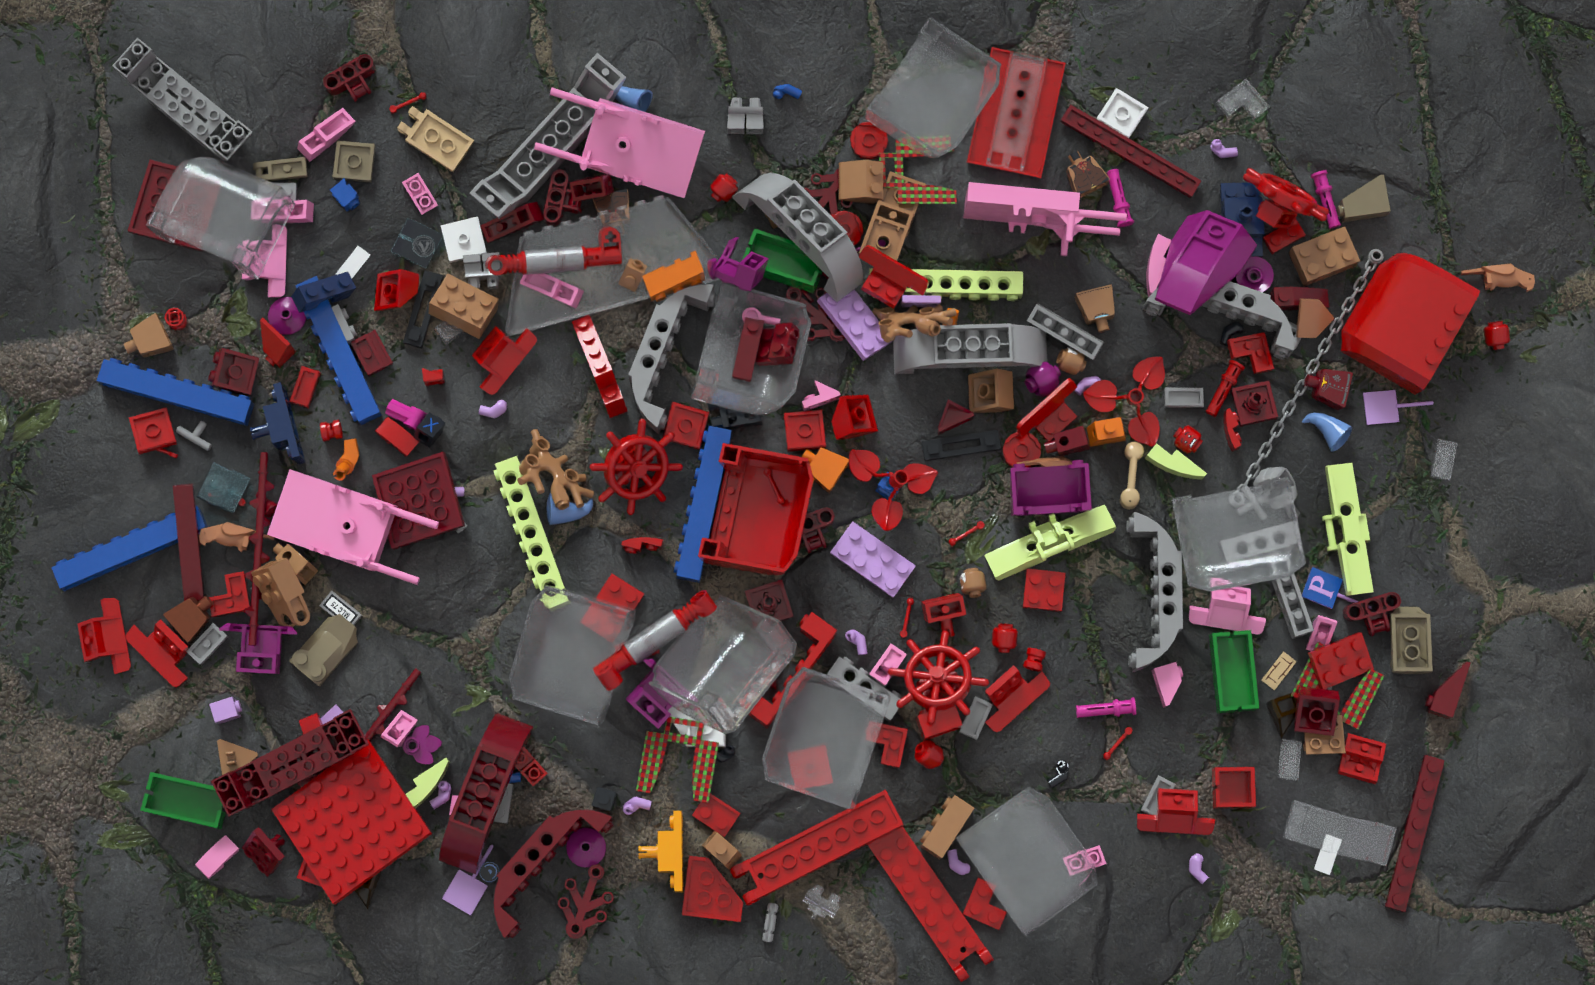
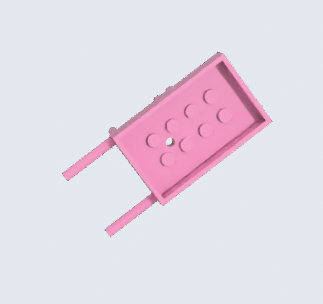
M551 88L550 95L596 109L582 156L537 142L535 143L534 150L578 163L581 170L590 168L621 178L625 182H633L638 186L644 185L685 198L705 131L600 98L597 102ZM624 141L626 147L620 146V142Z
M969 182L963 218L1008 223L1009 232H1013L1014 226H1020L1021 233L1023 234L1027 225L1052 229L1061 239V256H1067L1068 244L1073 242V237L1079 232L1120 236V228L1077 224L1083 218L1126 221L1127 214L1079 209L1080 193Z
M290 469L267 535L370 571H378L418 585L419 577L381 565L379 560L395 515L433 529L438 528L439 522L399 509L394 504ZM347 523H350V528L347 530L345 526Z

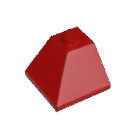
M403 269L378 273L374 311L402 307L418 293L419 274Z
M262 318L260 324L263 351L267 355L265 359L272 366L276 364L280 368L296 351L274 327Z
M849 395L839 398L831 421L836 440L851 439L878 431L869 395Z

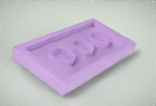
M855 289L838 302L828 293L817 300L818 304L863 361L892 343V341L887 343L881 338L879 320Z
M853 521L830 552L831 555L892 598L895 597L916 567V565Z

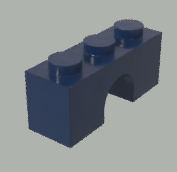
M344 272L298 286L291 297L299 313L316 308L321 302L331 299L333 303L349 298L356 289V286L349 272Z

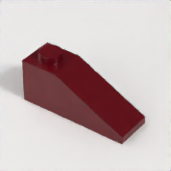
M533 202L527 203L499 219L495 218L480 226L487 243H490L544 220L538 203Z
M1292 286L1275 287L1270 292V299L1282 311L1299 310L1300 298L1319 299L1326 308H1329L1328 289Z
M745 317L732 378L751 382L764 321Z
M1470 662L1463 663L1432 695L1428 696L1426 712L1448 720L1453 718L1471 664Z

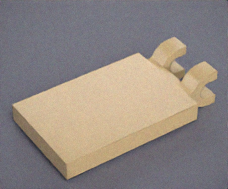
M412 106L408 113L416 122L410 128L401 121L397 127L398 132L408 136L405 140L408 144L451 172H454L473 145L474 140L426 109L424 113H421Z

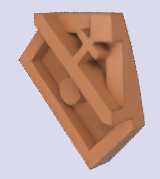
M1300 298L1296 337L1316 338L1333 321L1334 317L1319 299Z

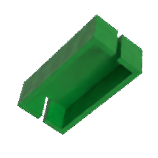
M754 228L748 243L749 248H746L743 259L751 251L769 258L763 275L764 278L815 294L820 275H822L823 271L792 240Z
M1251 630L1234 631L1231 634L1230 632L1212 633L1209 635L1217 713H1229L1237 710L1238 712L1254 711L1259 709Z
M150 772L146 790L153 791V795L144 794L140 811L222 829L226 812L222 811L223 805L213 786Z

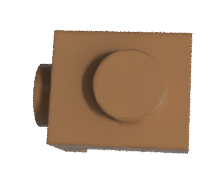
M630 258L618 284L636 292L647 265L638 259Z

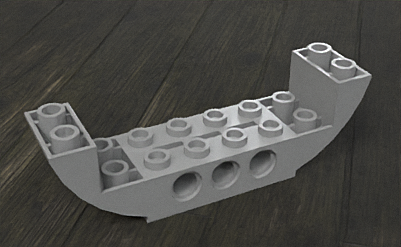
M136 38L112 65L154 107L204 148L224 161H228L253 133L239 120L236 122L166 65L139 38Z
M766 173L732 196L744 210L755 203L829 277L824 290L836 302L840 301L864 282L862 264L853 243L847 235L848 232L795 179L792 181L780 174Z
M1228 282L1202 305L1208 308L1209 312L1216 314L1220 312L1226 314L1227 318L1244 320V323L1247 325L1255 326L1256 324L1262 326V329L1268 332L1276 331L1270 353L1274 354V357L1288 359L1294 351V336L1291 326L1279 306L1270 299L1271 295ZM1158 288L1148 297L1142 308L1151 316L1161 315L1165 308V304L1155 300Z
M712 284L687 287L668 297L661 305L656 304L628 374L630 383H632L637 408L648 426L657 434L661 430H665L667 416L665 409L650 404L653 398V386L657 387L659 383V371L665 368L667 351L671 352L673 348L674 333L678 334L680 330L681 316L685 317L688 309L687 304L708 311L709 307L714 306L717 297L715 296L716 292ZM661 329H666V330H667L666 332H663V333L659 332ZM654 347H660L658 350H652ZM647 364L653 365L651 368L645 367Z
M1011 323L940 325V333L933 337L913 329L912 337L896 336L893 340L894 374H914V369L1003 366H1028V368L1041 366L1044 361L1047 362L1046 332L1032 326Z
M1134 512L1126 522V531L1130 532V537L1152 538L1150 540V551H1153V559H1150V570L1154 571V576L1151 578L1150 587L1151 590H1154L1153 598H1151V609H1154V617H1151V628L1155 629V634L1151 639L1152 648H1136L1131 653V656L1128 657V665L1132 667V672L1144 669L1154 663L1168 650L1176 635L1183 629L1182 551L1177 550L1172 538L1157 522L1145 515ZM1162 570L1168 571L1169 576H1165ZM1163 589L1168 590L1170 596H1166L1163 593ZM1163 608L1168 609L1170 615L1164 614Z

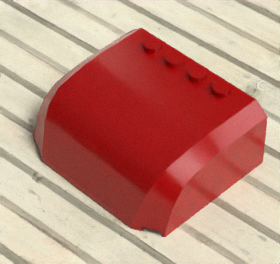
M1397 253L1381 263L1376 269L1341 330L1342 344L1340 351L1416 395L1424 390L1477 300L1480 290L1423 258L1407 253Z
M723 443L719 463L725 469L712 533L710 539L702 538L698 557L705 564L767 575H782L799 553L814 482L809 459ZM765 469L772 471V479L780 496L784 498L783 504L777 503V496L768 477L763 473Z

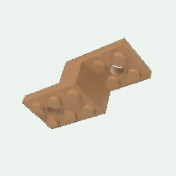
M891 171L886 181L895 182V177L904 179V183L926 185ZM884 188L883 199L878 200L859 254L866 245H870L897 261L919 204H898L896 197L897 188ZM886 238L889 244L886 247H881L878 244V240Z

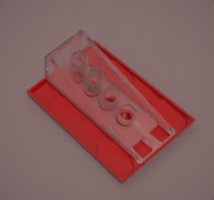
M995 47L991 48L968 154V163L1038 178L1042 177L1066 62ZM1019 90L1024 91V95L1021 97L1017 95Z

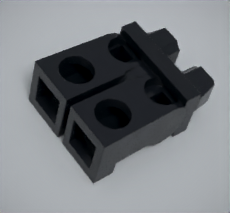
M754 385L723 394H716V398L707 400L709 412L720 410L721 416L711 418L713 427L730 430L752 425H762Z

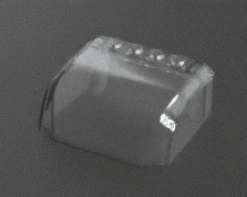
M929 17L919 31L915 43L881 93H877L867 108L864 119L915 152L926 157L938 158L957 148L998 87L1001 63L932 17Z
M196 157L181 162L175 169L146 226L161 239L174 243L175 239H179L232 262L241 273L258 280L295 206V202L279 185L218 159Z
M722 282L713 305L691 399L751 414H769L782 408L796 392L807 345L811 320L807 314L806 304L754 289L744 291L734 284ZM754 307L761 312V315L779 318L780 323H793L800 330V335L797 340L796 353L792 364L758 366L755 363L751 382L732 378L744 325L742 314L746 308ZM764 323L763 329L775 328V325Z
M1289 477L1269 480V484L1192 498L1191 495L1172 498L1188 586L1211 592L1282 579L1291 576L1306 564Z
M546 585L531 601L509 675L512 699L595 725L603 723L614 689L607 691L595 675L593 667L620 650L621 645L629 641L636 610L575 591Z
M719 595V599L715 601L717 605L716 610L707 617L702 618L698 616L699 619L696 620L695 618L694 623L691 621L688 630L675 639L653 668L654 677L652 682H649V685L678 711L717 731L728 734L737 730L795 655L797 643L779 619Z
M802 667L787 682L762 756L765 781L847 809H854L891 696Z
M1027 787L956 837L963 850L1025 937L1098 885L1093 859L1049 797L1031 787Z

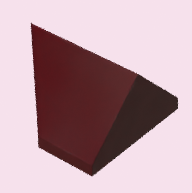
M948 399L937 429L938 435L973 420V412Z

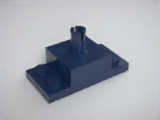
M1221 183V216L1244 226L1257 244L1251 257L1262 258L1264 221L1256 216L1258 207L1263 202L1262 197L1259 195V190L1252 183Z
M281 382L273 384L274 390L271 392L276 403L263 406L267 424L251 427V436L255 440L256 438L270 435L272 444L278 451L286 449L288 456L298 465L306 463L287 390Z

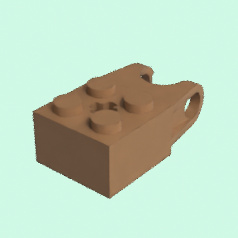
M287 557L268 562L251 572L254 584L262 593L263 601L268 605L280 626H303L309 622L310 613L302 596L304 590ZM298 611L304 613V620L302 622L298 621ZM285 615L291 620L290 625L284 622Z

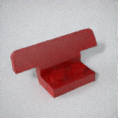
M866 245L863 248L859 258L872 265L873 269L861 290L893 309L898 304L907 287L921 295L925 294L929 285V281L925 277L870 245Z
M495 326L473 353V358L490 372L479 386L482 390L491 395L495 394L536 344L537 337L528 328L514 342L500 328Z
M1070 378L1066 379L1026 415L1016 426L1018 434L1023 437L1034 427L1049 442L1054 439L1053 434L1062 432L1077 418V415L1064 403V399L1077 388L1075 382Z
M103 598L100 600L103 617L91 618L77 624L84 662L111 656L114 674L127 672L131 664L119 601L116 598Z
M162 620L155 624L154 632L148 637L135 625L131 627L125 636L127 642L173 687L181 686L187 680V677L176 665L187 655L188 646Z
M1013 665L985 690L990 702L998 709L985 724L994 732H999L1049 688L1050 681L1044 673H1039L1032 681L1027 683L1021 677L1019 670Z
M1158 788L1157 814H1137V828L1140 831L1210 835L1214 829L1215 819L1197 817L1198 791Z

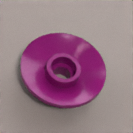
M1250 257L1242 271L1235 278L1239 285L1265 292L1273 282L1274 272L1271 265L1265 259ZM1255 274L1257 279L1252 280L1250 275Z
M283 297L271 305L268 312V321L280 334L291 335L302 329L306 322V316L304 312L299 313L292 297ZM288 311L289 316L283 317V313Z
M582 828L569 837L566 848L570 860L577 866L588 868L598 864L603 859L606 852V843L598 831L591 828ZM583 844H589L590 848L588 851H583Z

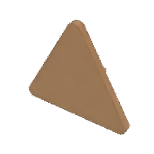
M221 739L217 741L222 775L234 771L258 757V753Z

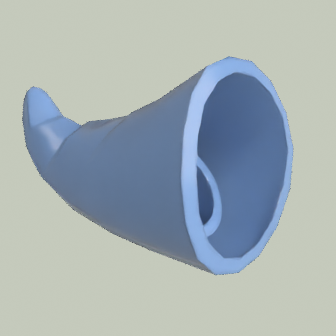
M622 86L615 99L621 105L646 112L652 101L653 93L650 90Z
M1313 412L1308 414L1302 421V423L1310 422L1315 424L1322 432L1331 452L1342 447L1352 432L1350 425L1324 413Z
M550 493L546 506L549 525L572 522L588 515L593 508V498H590L581 508H577L575 503L569 502L568 508L559 510L555 507Z

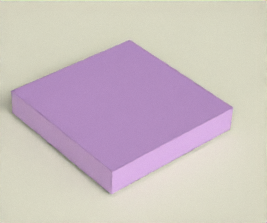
M902 295L901 298L902 307H911L913 305L917 307H935L941 304V296Z

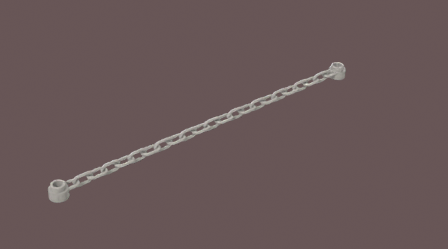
M1373 249L1368 253L1365 264L1366 271L1363 276L1358 277L1355 281L1352 296L1347 297L1341 306L1343 312L1340 317H1336L1329 328L1331 333L1328 338H1324L1319 344V354L1316 359H1311L1307 365V375H1314L1320 366L1319 358L1322 354H1326L1331 347L1332 341L1330 339L1333 334L1340 331L1343 326V316L1345 313H1349L1355 305L1354 297L1364 289L1367 283V274L1374 271L1376 266L1382 262L1384 256L1379 249ZM1373 254H1378L1379 259H1375ZM1361 279V282L1364 281V283L1359 289V287L1356 286L1359 280ZM1348 300L1352 302L1349 309L1345 307ZM1336 321L1337 323H1340L1337 330L1336 328H1333ZM1324 342L1328 344L1325 351L1321 349ZM1313 362L1314 364L1317 363L1313 372L1311 369L1309 370ZM1305 378L1298 381L1294 388L1295 396L1292 400L1286 402L1282 409L1283 417L1280 421L1275 422L1270 430L1271 438L1268 442H1264L1259 449V459L1256 463H1252L1247 470V480L1244 484H1240L1237 490L1230 495L1228 502L1231 507L1239 508L1244 504L1245 495L1240 493L1239 490L1241 487L1248 485L1249 481L1255 479L1258 475L1261 460L1268 457L1272 450L1271 443L1273 439L1280 436L1284 429L1283 422L1285 418L1291 416L1296 408L1295 400L1298 396L1303 395L1308 387L1304 386L1301 393L1300 390L1297 391L1301 382L1304 385ZM1290 403V406L1293 405L1290 413L1288 414V411L1285 412V410ZM1278 424V427L1281 426L1278 434L1276 435V432L1273 433V431ZM1266 445V447H1269L1266 455L1264 456V453L1261 454V452ZM1254 466V468H1257L1254 476L1252 477V474L1249 475V473ZM1235 496L1240 497V500H1241V501H1240V502H1235V501H1234V497H1235Z

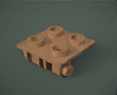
M1337 715L1334 736L1304 732L1305 743L1303 744V750L1306 751V755L1346 753L1342 715Z

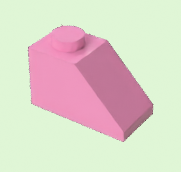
M1176 662L1152 670L1163 708L1170 705L1182 682L1183 671L1181 666H1177Z

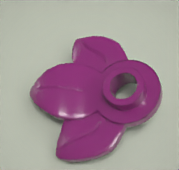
M428 725L415 728L412 736H408L402 744L406 754L413 755L418 763L425 765L433 763L431 753L438 750L442 745L440 739L429 735L430 729ZM411 742L416 743L415 749L409 748Z

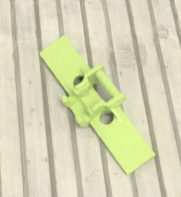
M1345 463L1325 466L1332 515L1322 517V521H1325L1329 547H1327V551L1338 550L1346 596L1373 593L1366 543L1370 542L1366 514L1360 513L1353 464ZM1341 506H1348L1351 510L1350 515H1342L1340 512ZM1333 520H1338L1339 525L1342 526L1343 539L1338 545H1336ZM1355 544L1357 551L1354 554H1350L1346 549L1347 545Z
M1106 506L1096 507L1061 522L1056 521L1054 513L1048 515L1049 522L1037 527L1035 521L1030 522V535L984 555L995 579L998 581L1040 564L1046 561V558L1067 549L1068 551L1113 533L1116 525ZM1071 529L1073 534L1069 535L1068 531L1064 530ZM1029 544H1036V549L1029 551L1027 546Z

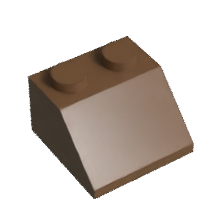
M858 160L839 163V200L874 204L878 200L883 199V162Z
M993 369L968 375L970 411L973 413H992L1014 409L1012 371Z

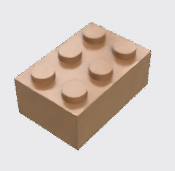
M1345 226L1293 246L1289 251L1303 287L1353 268L1360 262Z
M447 274L429 302V314L480 339L498 310L499 299Z
M956 795L952 799L950 797L946 799L941 807L944 810L943 813L935 816L930 824L933 826L930 832L927 830L920 840L923 843L921 848L939 860L943 858L974 810V807Z

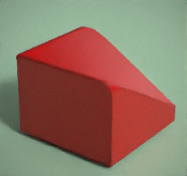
M422 368L423 381L426 386L445 383L442 369L429 371Z

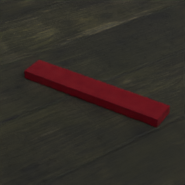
M173 485L184 601L191 597L201 600L204 597L194 485Z

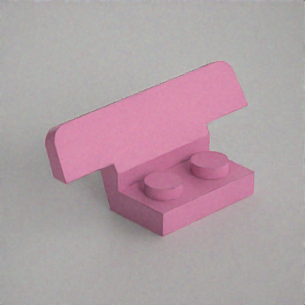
M270 224L269 240L258 238L243 242L242 279L247 281L257 278L268 279V297L280 298L285 294L287 228L284 225Z
M1212 583L1209 609L1190 606L1189 621L1193 624L1234 631L1251 630L1252 634H1261L1263 632L1266 618L1248 615L1251 605V589L1219 583Z

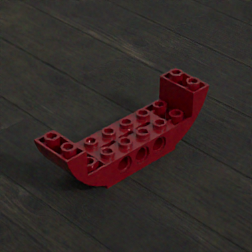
M349 709L335 716L333 720L252 762L212 780L211 783L229 817L317 774L368 746L369 743L352 710Z
M499 713L495 714L477 747L450 815L440 849L439 861L476 874L483 857L481 853L522 748L524 744L527 745L533 726Z
M574 810L553 818L549 816L496 875L499 879L494 894V914L504 938H514L521 930L519 928L521 923L504 907H510L517 899L515 895L519 891L523 892L529 886L528 880L532 876L537 877L543 870L541 866L544 862H550L557 853L554 851L559 846L563 847L569 841L568 835L572 831L577 832L583 825L581 822L583 819L602 834L603 831L607 833L614 825L612 823L614 819L610 815L592 810ZM547 836H552L553 842L545 846L544 839ZM538 851L539 858L532 861L530 858L531 853ZM520 866H525V874L519 876L517 869Z

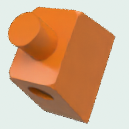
M1121 417L1095 421L1086 428L1090 447L1126 441Z
M820 448L816 455L806 449L802 457L809 459L814 481L828 493L831 492L849 464L848 458L824 448Z

